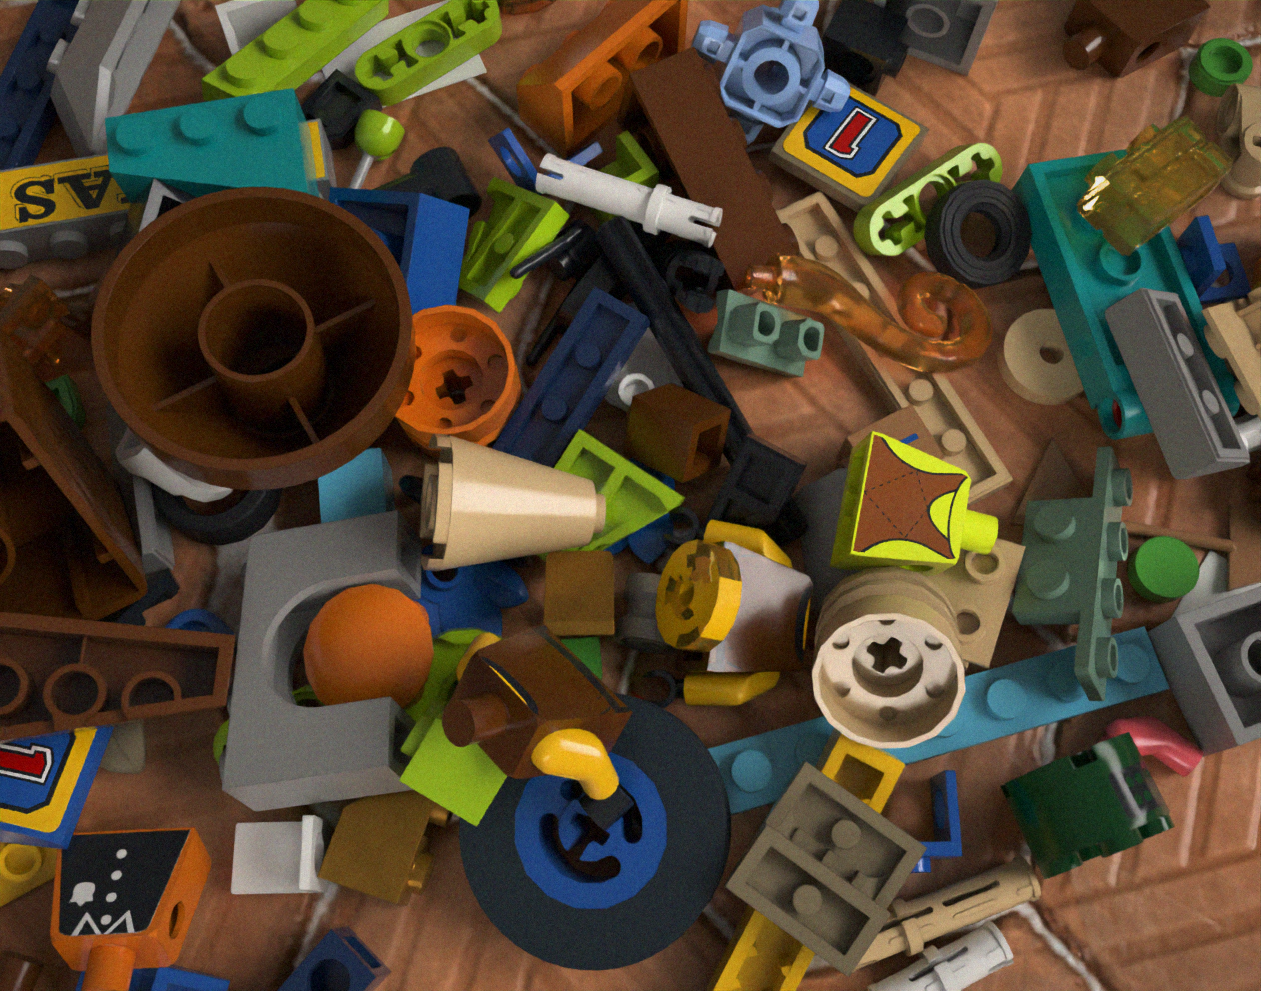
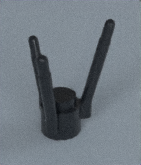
M574 219L557 234V238L553 242L527 257L510 270L511 277L519 279L545 263L558 279L562 281H567L571 277L576 279L575 284L526 357V364L528 366H535L545 350L548 349L558 333L554 328V323L561 306L604 251L597 240V233L591 226L580 219Z

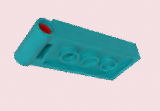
M1138 148L1028 164L1011 191L1018 196L1028 213L1032 232L1030 243L1090 407L1091 409L1098 408V417L1104 433L1113 440L1154 433L1105 318V311L1110 306L1139 288L1178 294L1233 417L1240 406V401L1234 388L1236 379L1228 371L1224 359L1219 358L1213 352L1205 338L1204 326L1208 323L1201 312L1203 310Z

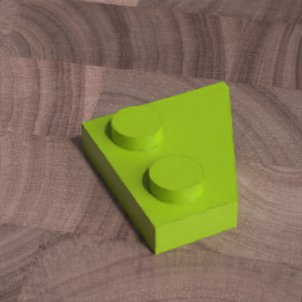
M493 177L486 193L495 202L488 222L486 223L481 220L476 221L469 238L468 252L462 259L458 289L469 298L500 314L508 301L513 299L520 291L523 280L529 274L528 272L521 278L514 279L510 275V270L527 257L553 242L570 215L554 200Z

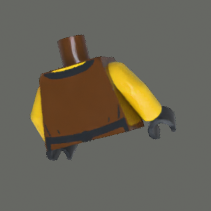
M686 507L673 509L669 513L670 520L677 523H686L692 530L687 536L682 538L671 534H663V541L668 549L675 552L685 542L696 539L718 544L717 546L706 548L696 558L691 557L690 567H693L689 580L697 582L706 573V560L713 558L721 560L724 563L719 571V576L742 582L741 601L734 625L723 641L700 637L698 626L691 633L681 634L687 646L680 644L678 646L675 671L688 672L685 679H675L666 670L655 669L648 671L642 678L663 677L669 683L670 693L664 701H646L656 704L661 708L668 707L675 699H685L688 706L741 705L775 688L781 672L800 671L804 665L806 649H815V627L819 612L811 610L813 583L809 576L792 568L791 559L763 530L713 519L707 525L700 524L697 515L692 510Z
M544 624L537 625L503 640L491 632L481 633L476 636L457 666L456 676L459 683L442 714V726L448 740L457 747H465L477 743L505 775L514 779L553 775L578 780L584 789V792L578 797L580 805L599 827L607 831L634 806L631 798L618 786L619 777L608 756L629 720L632 711Z

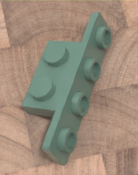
M1112 446L1097 448L1093 494L1091 498L1027 501L1021 543L1026 548L1017 574L1012 611L1020 625L1079 624L1074 671L1089 701H1104L1107 678H1116L1118 648L1115 638L1111 637L1112 618H1121L1124 606L1123 588L1120 579L1116 578L1117 561H1126L1128 556V533L1125 523L1121 522L1122 507L1132 505L1133 482L1129 468H1120Z

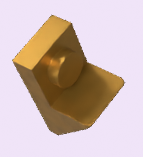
M553 551L548 553L545 571L543 624L555 636L614 635V561L611 552Z

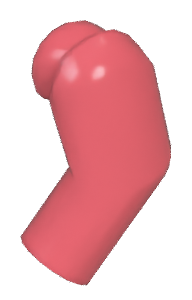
M1151 716L1115 719L1105 727L1107 734L1102 736L1097 742L1098 744L1129 732L1141 756L1153 755L1182 777L1190 774L1203 756V751L1158 718Z

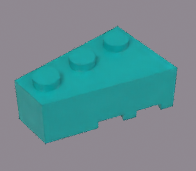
M294 88L105 118L109 172L130 203L136 199L154 178L196 197L242 187L285 188L319 197L311 133Z

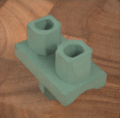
M730 289L717 291L715 303L718 309V321L709 341V353L789 378L803 377L805 361L818 360L820 358L825 331L823 323Z

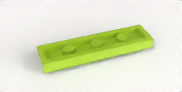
M306 0L201 79L203 99L214 101L289 88L296 90L389 14V0Z

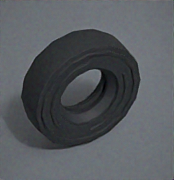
M985 179L961 183L939 197L927 216L924 234L928 257L938 273L952 284L970 289L1001 284L1019 271L1029 254L1032 236L1028 213L1018 196L1003 184ZM973 212L983 214L994 227L995 244L991 252L985 257L972 255L966 250L961 240V224L965 217Z

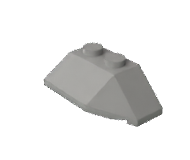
M79 0L70 24L78 27V30L71 43L61 38L59 39L46 67L47 71L55 74L50 97L77 158L107 153L105 118L126 114L181 0Z

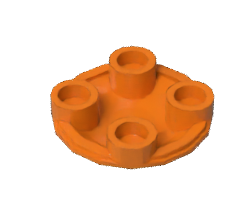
M377 584L347 588L327 601L310 623L303 649L306 677L318 700L326 706L390 696L402 709H408L416 705L423 696L424 685L428 680L434 657L429 615L425 607L419 602L411 600L398 589Z

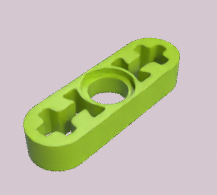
M451 0L364 52L355 65L358 83L380 99L382 106H392L401 102L491 47L499 40L502 34V22L497 1ZM472 17H475V19L478 20L479 22H480V21H484V22H482V23H480V24H477V22L474 21L473 19H471V20H468V19H469V18H472ZM450 29L453 30V34H454L455 38H456L457 36H459L460 38H458V39H456V40L453 39V35H452V32H451ZM428 40H437L445 45L443 50L435 56L423 57L415 53L417 47ZM405 56L410 68H407L404 59L400 61V58ZM382 71L386 76L392 77L383 81L382 78L379 76L374 77V75Z
M975 143L956 146L865 205L859 211L853 227L857 245L863 252L872 256H895L903 253L924 239L927 215L923 213L919 205V194L923 186L930 183L936 189L938 198L954 186L970 182L961 181L955 183L952 178L961 177L970 171L973 167L972 161H975L977 169L971 174L972 181L985 179L1000 183L1002 161L999 153L989 144ZM900 216L904 218L905 221L896 222L886 229V239L879 238L878 231L884 226L883 219L898 218Z

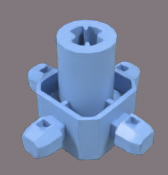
M782 0L779 8L768 7L764 4L743 12L734 34L729 33V26L712 20L700 21L691 42V48L695 47L699 57L713 65L717 60L721 61L719 68L721 96L725 106L731 108L729 118L735 117L741 124L746 136L747 145L756 139L764 122L777 128L798 122L809 99L812 100V107L827 112H840L850 95V85L844 77L829 69L823 73L825 69L823 45L817 28L812 26L819 9V0Z

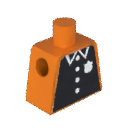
M195 827L73 833L67 850L57 849L50 937L52 945L71 969L80 972L85 971L81 991H129L133 969L168 967L178 959L212 864V859Z

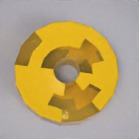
M696 539L685 542L673 552L663 569L657 587L655 604L657 627L666 643L674 648L698 653L711 651L723 642L734 625L740 606L742 590L739 563L731 550L718 544Z

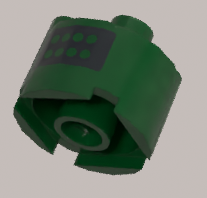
M1129 732L1091 746L1092 750L1087 749L1072 756L1068 755L1000 786L1044 879L1083 865V862L1100 855L1102 858L1124 851L1144 842L1146 838L1175 827L1169 815L1170 811Z

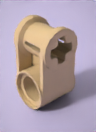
M1234 83L1226 89L1216 117V131L1219 135L1218 177L1220 184L1231 195L1242 199H1254L1261 196V87Z

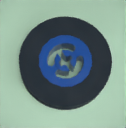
M614 693L632 711V714L608 756L617 772L619 783L636 801L642 816V837L637 838L633 834L632 816L628 810L606 831L610 834L609 837L603 836L589 843L579 858L582 861H598L607 856H614L621 865V870L618 874L613 876L589 875L574 868L558 849L553 836V815L559 819V838L567 851L581 845L590 831V824L583 819L584 815L588 816V814L580 805L578 796L573 791V784L576 780L553 775L514 779L507 776L477 827L459 817L461 858L469 885L480 907L498 930L516 946L543 961L564 968L593 971L617 969L636 964L664 950L681 937L705 909L720 884L727 864L731 842V811L724 780L716 762L699 737L684 722L656 704L629 695Z

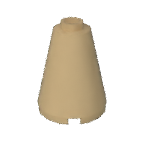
M435 433L432 435L428 448L441 449L438 464L425 463L423 474L420 538L433 539V555L420 554L423 570L440 571L583 547L590 543L593 533L600 534L602 532L606 517V501L603 494H596L592 480L451 435Z

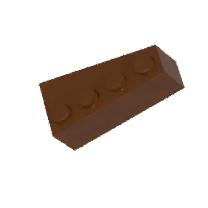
M692 47L630 73L616 121L622 132L626 130L630 134L636 132L640 147L658 169L664 180L663 185L672 188V195L714 208H722L723 213L719 227L698 220L694 221L695 224L711 228L713 232L717 233L712 246L708 248L701 243L689 239L688 242L724 264L723 276L718 278V284L715 288L716 293L717 291L730 289L749 296L785 280L801 263L798 258L800 252L799 244L792 228L787 223L781 224L771 204L773 202V192L766 175L761 170L755 171L745 151L747 149V140L741 124L735 117L729 118L720 100L721 88L715 71L709 64H702L695 47Z
M0 611V744L224 710L227 702L236 635Z

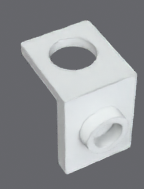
M232 0L215 5L232 56L297 8L296 1Z
M303 815L300 822L237 823L235 828L231 893L237 895L328 893V880L317 877L330 844L331 822L315 815Z

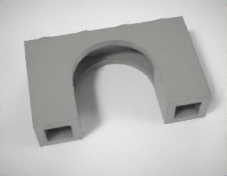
M399 510L249 537L247 563L243 564L240 573L243 590L241 618L234 628V635H236L234 645L237 655L234 682L229 686L227 695V709L230 715L227 745L220 755L219 773L222 780V790L256 812L414 790L399 781L412 757L400 750L417 722L390 696L323 707L297 706L294 695H292L294 669L299 654L305 645L310 623L327 601L347 588L367 584H377L398 589L411 600L420 599L422 565L420 554H422V541Z

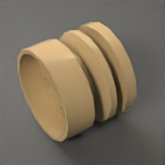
M896 566L865 568L842 579L824 598L815 627V649L812 662L814 699L826 720L850 740L878 749L909 748L936 737L956 717L966 692L964 663L959 642L956 613L944 591L922 574Z

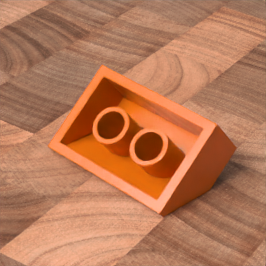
M610 0L603 7L600 15L582 30L571 32L556 52L541 64H534L525 71L519 83L516 84L520 120L565 159L582 148L618 116L630 73L685 50L688 0Z

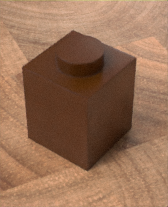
M668 383L634 395L626 414L627 432L623 454L684 483L720 466L731 409L674 383Z

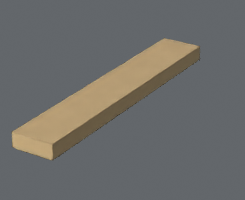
M822 191L815 192L776 211L781 224L787 223L798 240L800 249L798 258L801 263L797 266V269L890 413L892 414L912 404L944 454L945 458L943 461L963 469L969 474L971 485L967 508L1006 488L1013 481L1012 476Z

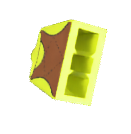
M872 431L851 449L830 567L861 571L865 568L896 566L920 573L923 576H934L956 565L960 549L982 555L989 554L996 542L998 519L995 516L967 509L971 478L965 470L885 434Z

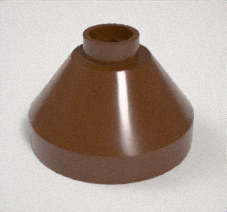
M242 187L214 192L187 201L149 223L124 247L109 268L97 295L91 322L92 356L98 379L105 395L134 436L157 459L172 469L192 479L230 489L268 490L295 486L322 477L352 461L384 432L395 417L410 386L415 364V328L409 293L403 274L387 246L370 227L342 207L323 198L285 188Z

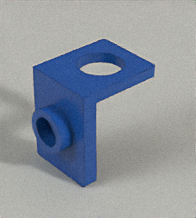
M508 127L488 139L489 144L515 184L541 195L542 193L536 191L538 172L510 128ZM598 141L580 148L564 160L583 166L602 153L603 149ZM549 172L543 174L558 180L563 179V177Z
M1209 216L1195 217L1177 239L1176 244L1201 305L1247 298V293L1251 292V288L1235 243L1218 244ZM1226 269L1229 274L1228 285L1220 288L1211 287Z
M944 770L930 777L935 842H920L927 849L910 874L931 873V860H948L963 856L955 770Z

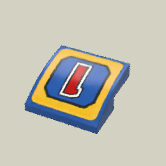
M114 727L0 744V842L67 850Z

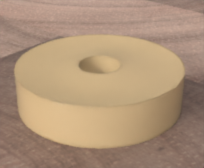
M1036 309L1016 319L1002 337L997 351L998 368L1006 384L1022 398L1042 405L1062 404L1082 393L1084 388L1055 309ZM1040 350H1047L1053 353L1057 363L1051 364L1044 361L1040 355Z

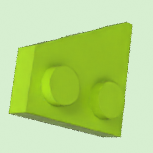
M579 429L554 468L593 481L596 494H603L605 497V524L600 534L593 533L591 541L587 546L559 551H603L679 507L685 497L590 434ZM550 552L535 555L546 562V557Z

